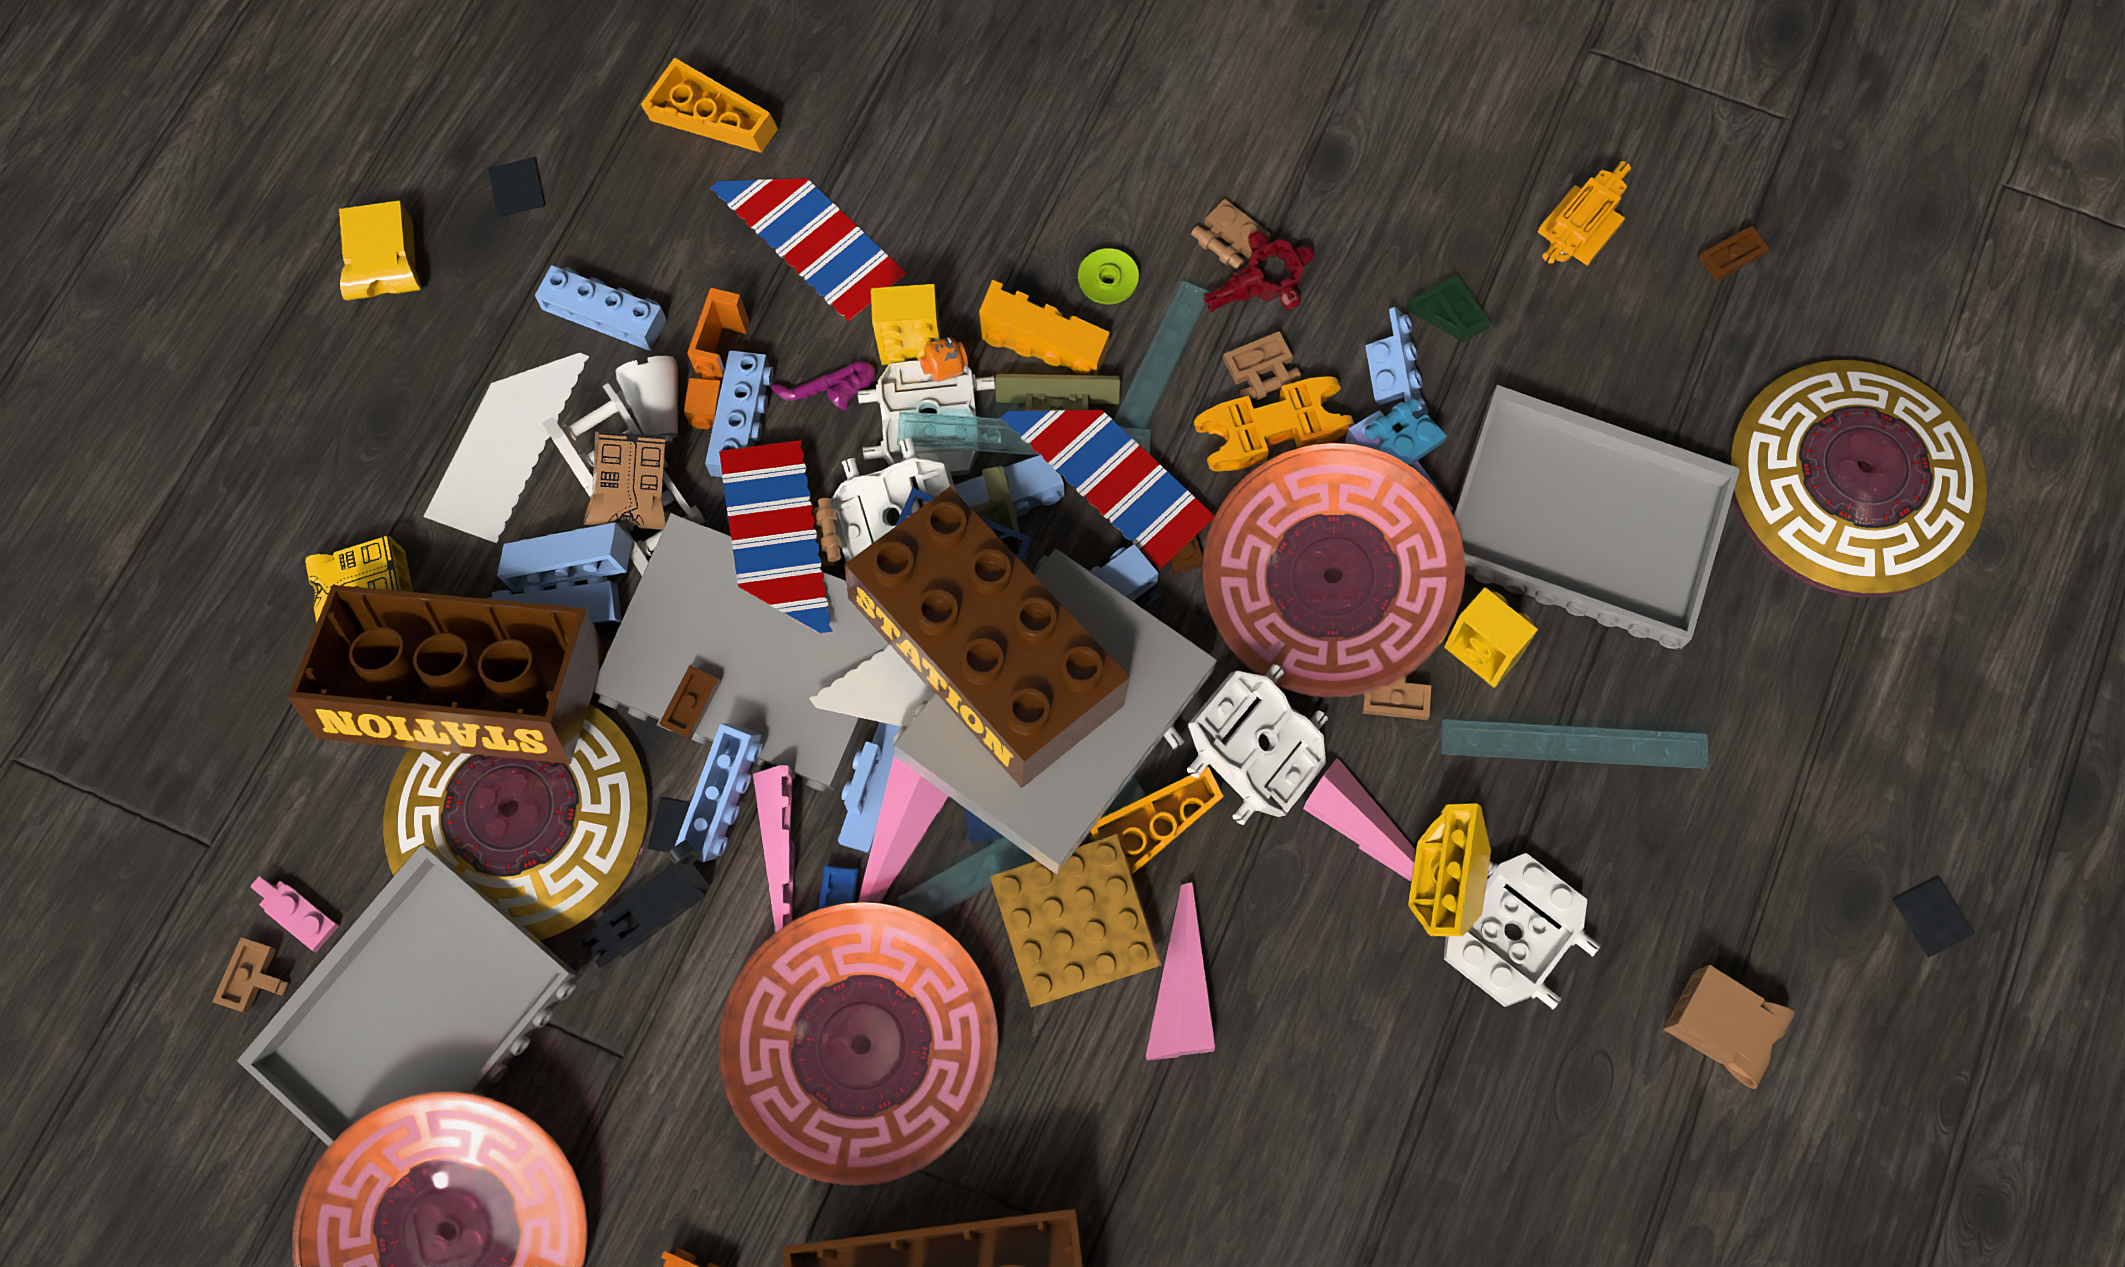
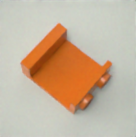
M714 288L709 290L687 352L698 379L720 380L721 384L723 382L725 369L720 356L714 354L723 329L746 334L750 325L740 294Z

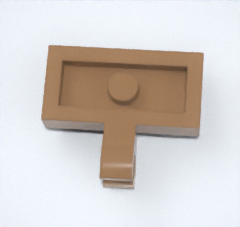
M1405 676L1384 688L1363 694L1362 713L1428 720L1430 715L1431 685L1405 683Z
M240 938L212 1002L249 1014L259 989L284 996L289 983L266 975L276 949Z

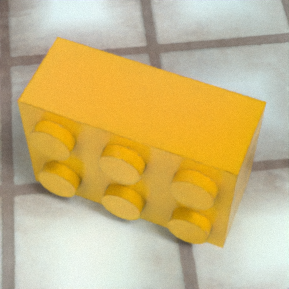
M934 284L871 288L872 323L881 364L889 365L890 363L918 361L919 357L924 356V346L927 343L941 339V326Z
M1485 587L1460 614L1444 648L1495 688L1519 661L1538 629L1527 615L1521 612L1517 613L1508 606L1506 599L1501 594L1495 591L1491 592Z

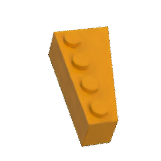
M676 58L672 60L641 103L647 116L653 122L761 153L778 130L768 111Z
M992 280L979 310L982 340H985L994 347L1000 348L1003 346L1012 349L1024 357L1034 356L1043 359L1045 363L1057 367L1061 365L1070 368L1079 375L1098 376L1110 346V332L1075 316L1069 317V320L1063 318L1062 313L1057 308L1048 304L1043 307L1034 305L1027 300L1028 295L1017 291L1014 296L1001 290L1002 283Z
M1206 767L1199 778H1195L1192 775L1187 776L1099 819L1088 835L1091 841L1095 842L1119 834L1133 875L1223 798V795L1209 767Z

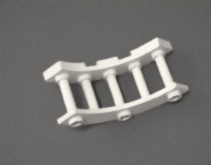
M609 383L604 385L603 388L611 401L567 427L565 424L560 427L554 417L542 423L590 498L593 485V477L590 471L593 470L594 450L587 455L585 453L578 455L571 445L576 441L575 437L616 412H619L629 428L623 433L641 434L627 412V409L631 408L630 403L622 391L615 393ZM664 459L662 481L668 490L661 495L662 506L665 507L676 500L685 514L682 518L700 525L706 521L696 506L692 508L688 506L665 472L664 468L668 464ZM628 520L617 522L621 529L632 539L629 557L643 576L649 563L647 558L651 556L650 552L655 549L663 530L644 542L642 540L635 542L629 532L634 530L633 526L636 524Z

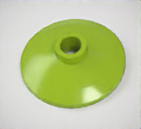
M1106 248L1092 252L1082 261L1078 270V282L1082 292L1089 299L1100 304H1116L1126 300L1134 293L1139 281V272L1134 260L1128 254L1117 249ZM1105 279H1111L1113 280V283L1107 284L1103 281Z

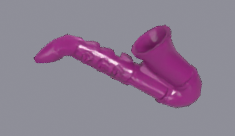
M858 361L793 389H787V387L778 384H772L771 389L780 398L787 401L797 400L798 398L805 399L809 395H816L819 391L827 390V395L833 404L842 410H846L851 399L858 394V390L861 391L868 388L874 381L876 371L869 362Z

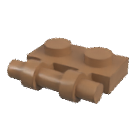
M1226 199L1205 218L1204 225L1210 230L1206 231L1197 225L1191 233L1193 237L1199 240L1198 244L1205 250H1212L1220 257L1219 261L1226 266L1230 264L1236 270H1240L1245 263V260L1238 255L1242 253L1250 259L1252 254L1248 244L1249 235L1258 230L1262 231L1268 240H1270L1271 235ZM1221 237L1231 246L1226 247L1218 239Z
M1280 331L1223 354V361L1235 384L1248 381L1250 387L1240 390L1241 397L1249 395L1250 400L1254 398L1256 400L1266 397V393L1278 388L1281 389V386L1301 379L1298 368L1286 371L1284 365L1292 362L1293 356ZM1272 370L1275 377L1261 382L1259 375Z
M822 498L818 500L819 507L812 508L811 515L814 517L815 523L813 528L817 533L815 542L819 546V553L817 555L821 559L820 570L831 575L834 566H837L838 560L841 559L839 549L842 547L840 536L836 534V510L832 508L830 498Z

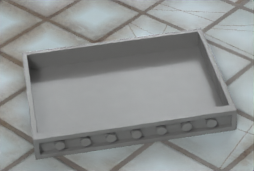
M1497 385L1489 398L1451 514L1462 545L1465 573L1473 575L1479 582L1495 583L1504 586L1510 593H1524L1535 597L1539 603L1561 606L1573 615H1586L1595 618L1604 626H1617L1626 629L1635 637H1649L1660 641L1659 643L1664 647L1682 649L1693 637L1740 468Z
M670 514L602 664L593 692L600 696L598 702L617 709L618 704L629 708L628 714L646 721L648 716L659 720L657 726L662 727L659 723L689 665L718 678L721 683L691 740L701 744H705L706 740L714 742L721 723H735L762 734L759 742L762 744V751L757 761L752 762L753 765L764 768L766 763L775 767L788 765L793 773V780L796 775L807 779V786L824 792L826 787L836 790L865 718L816 708L809 698L817 696L823 688L831 687L835 680L844 678L850 670L858 669L862 662L871 660L874 654L883 652L889 643L848 599L847 583L845 580L823 572L824 578L822 583L826 588L824 597L828 602L829 626L833 632L820 634L738 587L731 536Z
M1055 549L1049 557L1044 555L1039 560L1034 569V572H1036L1034 576L1130 676L1124 706L1023 788L1015 782L937 693L929 702L924 700L918 706L913 715L915 719L908 727L902 726L895 734L892 742L894 743V756L1052 872L1058 874L1212 674L1217 660L1065 554Z
M421 844L245 1050L237 1062L324 1143L331 1147L348 1128L362 1117L379 1107L402 1098L430 1092H461L484 1097L483 1092L491 1083H496L506 1073V1064L514 1055L521 1054L530 1043L529 1037L536 1028L543 1027L553 1015L551 1010L556 1004L572 994L576 987L574 983L580 975L438 851ZM430 1162L424 1163L412 1169L413 1175L416 1174V1172L421 1168V1166L425 1167ZM415 1179L401 1191L391 1188L386 1197L393 1196L396 1192L404 1194L408 1190V1186H412Z

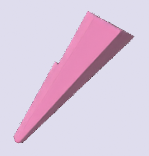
M895 756L893 757L857 906H878L880 901L884 899L887 890L896 876L903 870L927 833L928 827L937 813H940L948 798L947 794Z
M1336 758L1315 787L1303 809L1360 845L1359 849L1412 882L1416 850L1344 764Z
M779 765L753 774L776 936L792 926L795 845L790 839L793 773L788 765Z
M1193 883L1183 884L1180 888L1146 1052V1061L1179 1057V1055L1214 1052L1215 1050Z

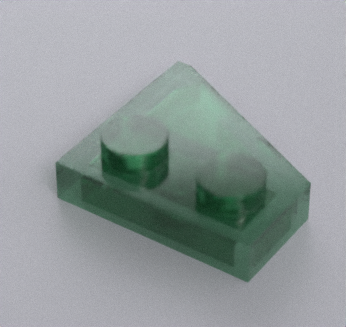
M1458 276L1407 301L1406 304L1409 312L1461 342L1489 329L1491 324Z

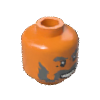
M952 337L927 343L924 346V356L919 357L924 375L930 374L936 382L962 375L964 366L968 365L963 344L961 341L956 342Z

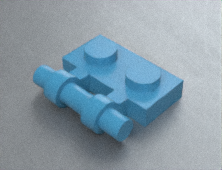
M1410 399L1406 403H1398L1392 408L1391 413L1385 417L1379 416L1372 421V426L1365 430V436L1372 441L1379 437L1384 442L1377 451L1381 456L1393 460L1406 468L1441 445L1447 437L1427 414L1419 419L1412 415L1413 412L1419 409V404L1415 399ZM1400 423L1404 429L1396 434L1392 427Z

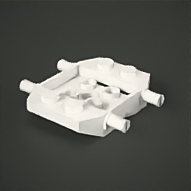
M919 360L890 363L879 378L876 389L858 390L859 404L878 401L882 414L883 441H881L880 446L863 447L864 460L883 458L892 466L905 459L899 443L901 440L912 438L913 443H918L920 441L948 440L962 437L963 441L914 447L920 459L948 464L951 476L970 474L980 449L989 446H1001L1000 432L981 435V431H978L974 400L975 392L995 389L994 376L975 378V374H972L971 370L964 366L962 375L936 382L930 374L924 375ZM928 407L937 411L936 416L931 419H924L920 416L921 411Z
M912 438L899 441L905 459L879 472L860 476L855 458L842 461L847 480L840 484L831 498V505L836 510L837 521L835 522L837 534L841 538L846 563L895 527L888 523L887 512L892 508H896L901 515L912 488H914L911 480L912 477L916 478L920 491L934 497L948 487H951L956 492L948 464L920 459L916 454ZM917 498L911 509L912 514L920 509Z
M1275 664L1271 666L1264 676L1241 671L1231 672L1188 724L1198 757L1187 768V771L1193 777L1199 778L1200 774L1210 764L1244 799V803L1233 815L1234 820L1238 819L1236 822L1241 825L1246 823L1254 811H1261L1277 817L1285 816L1326 764L1324 735L1319 729L1328 720L1327 716H1323L1324 713L1317 710L1309 720L1292 709L1285 694L1275 685L1276 681L1284 674L1283 670H1279L1280 667ZM1258 696L1260 702L1249 713L1228 741L1223 744L1221 740ZM1260 734L1266 735L1269 739L1270 745L1267 751L1262 750L1259 746Z
M1525 853L1500 865L1489 861L1482 916L1464 936L1445 937L1444 960L1504 1007L1529 997L1534 999L1537 996L1553 1010L1558 1002H1560L1561 997L1548 989L1543 981L1570 945L1574 946L1577 944L1591 956H1594L1601 947V944L1590 938L1583 930L1587 899ZM1508 884L1561 925L1560 929L1558 930L1506 890L1504 886ZM1514 923L1520 927L1522 931L1520 940L1508 939L1504 932L1506 924Z

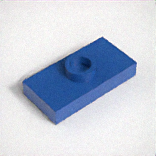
M835 866L824 867L818 913L846 906H854L859 875L858 869Z

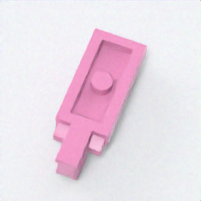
M259 876L250 886L264 898L259 904L264 908V911L316 953L339 927L337 923L294 888L287 884L285 885L281 881L274 886Z

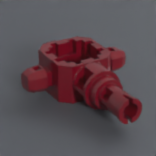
M1260 230L1251 233L1248 237V244L1252 254L1246 268L1232 274L1231 279L1227 280L1225 285L1203 294L1205 305L1210 303V306L1207 308L1210 312H1213L1232 301L1236 303L1241 300L1246 302L1258 296L1259 299L1269 302L1280 297L1279 301L1286 310L1291 311L1301 304V298L1296 287L1301 280L1304 271L1303 267L1311 263L1315 257L1311 247L1302 246L1293 250L1289 242L1280 239L1268 244V238ZM1271 256L1273 258L1278 256L1279 260L1283 259L1285 268L1288 273H1291L1290 278L1280 282L1278 285L1275 283L1270 285L1269 281L1265 282L1263 273L1260 268H1257L1258 263L1267 260Z

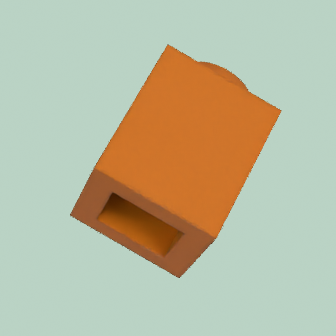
M689 378L684 414L689 425L698 429L713 427L722 387L720 380Z

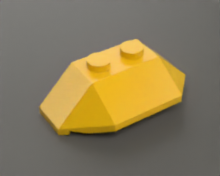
M1447 804L1441 811L1442 815L1430 825L1417 843L1408 902L1409 908L1430 936H1464L1482 916L1491 854L1481 806L1479 804Z

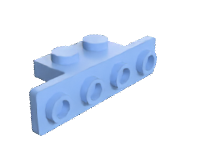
M1396 307L1389 309L1394 336L1365 346L1375 402L1379 405L1405 397L1406 402L1410 399H1415L1419 404V409L1413 412L1412 415L1419 419L1425 414L1428 415L1425 401L1421 398L1419 389L1423 386L1420 373L1415 367L1414 360L1417 359V351L1410 340L1409 332H1412V324L1407 314L1404 315Z
M879 722L872 743L866 741L863 751H857L853 761V769H856L852 781L848 780L842 793V800H845L844 804L848 813L838 838L840 845L866 853L870 852L894 757V743L892 741L901 726Z

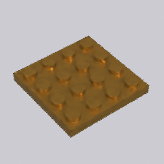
M1119 834L1078 847L1058 874L1052 872L1039 861H1035L990 876L1031 1007L1162 965Z

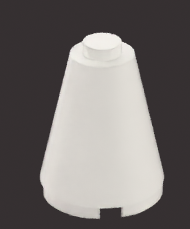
M654 356L647 358L648 363L638 365L637 360L616 369V379L631 405V409L643 434L665 437V445L673 443L672 438L678 436V365L675 358L671 356Z

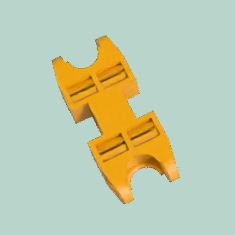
M1331 376L1304 379L1281 386L1280 402L1253 409L1248 395L1220 403L1198 415L1193 422L1196 432L1217 434L1222 436L1227 442L1224 446L1220 447V451L1211 454L1207 458L1210 470H1239L1267 462L1269 452L1267 446L1291 439L1295 440L1298 451L1302 452L1329 444L1346 435L1348 429L1355 425L1352 416H1340L1339 413H1329L1321 405L1327 401L1328 397L1336 394L1341 389L1338 379Z

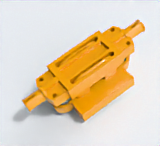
M1621 161L1612 173L1601 170L1594 179L1591 177L1582 189L1574 185L1538 230V233L1550 241L1549 249L1543 254L1545 261L1549 258L1548 263L1551 264L1554 263L1555 259L1559 262H1564L1574 256L1587 266L1591 263L1624 222L1625 218L1615 212L1614 209L1618 206L1621 196L1627 188L1622 179L1631 170L1629 164L1625 166L1626 162Z

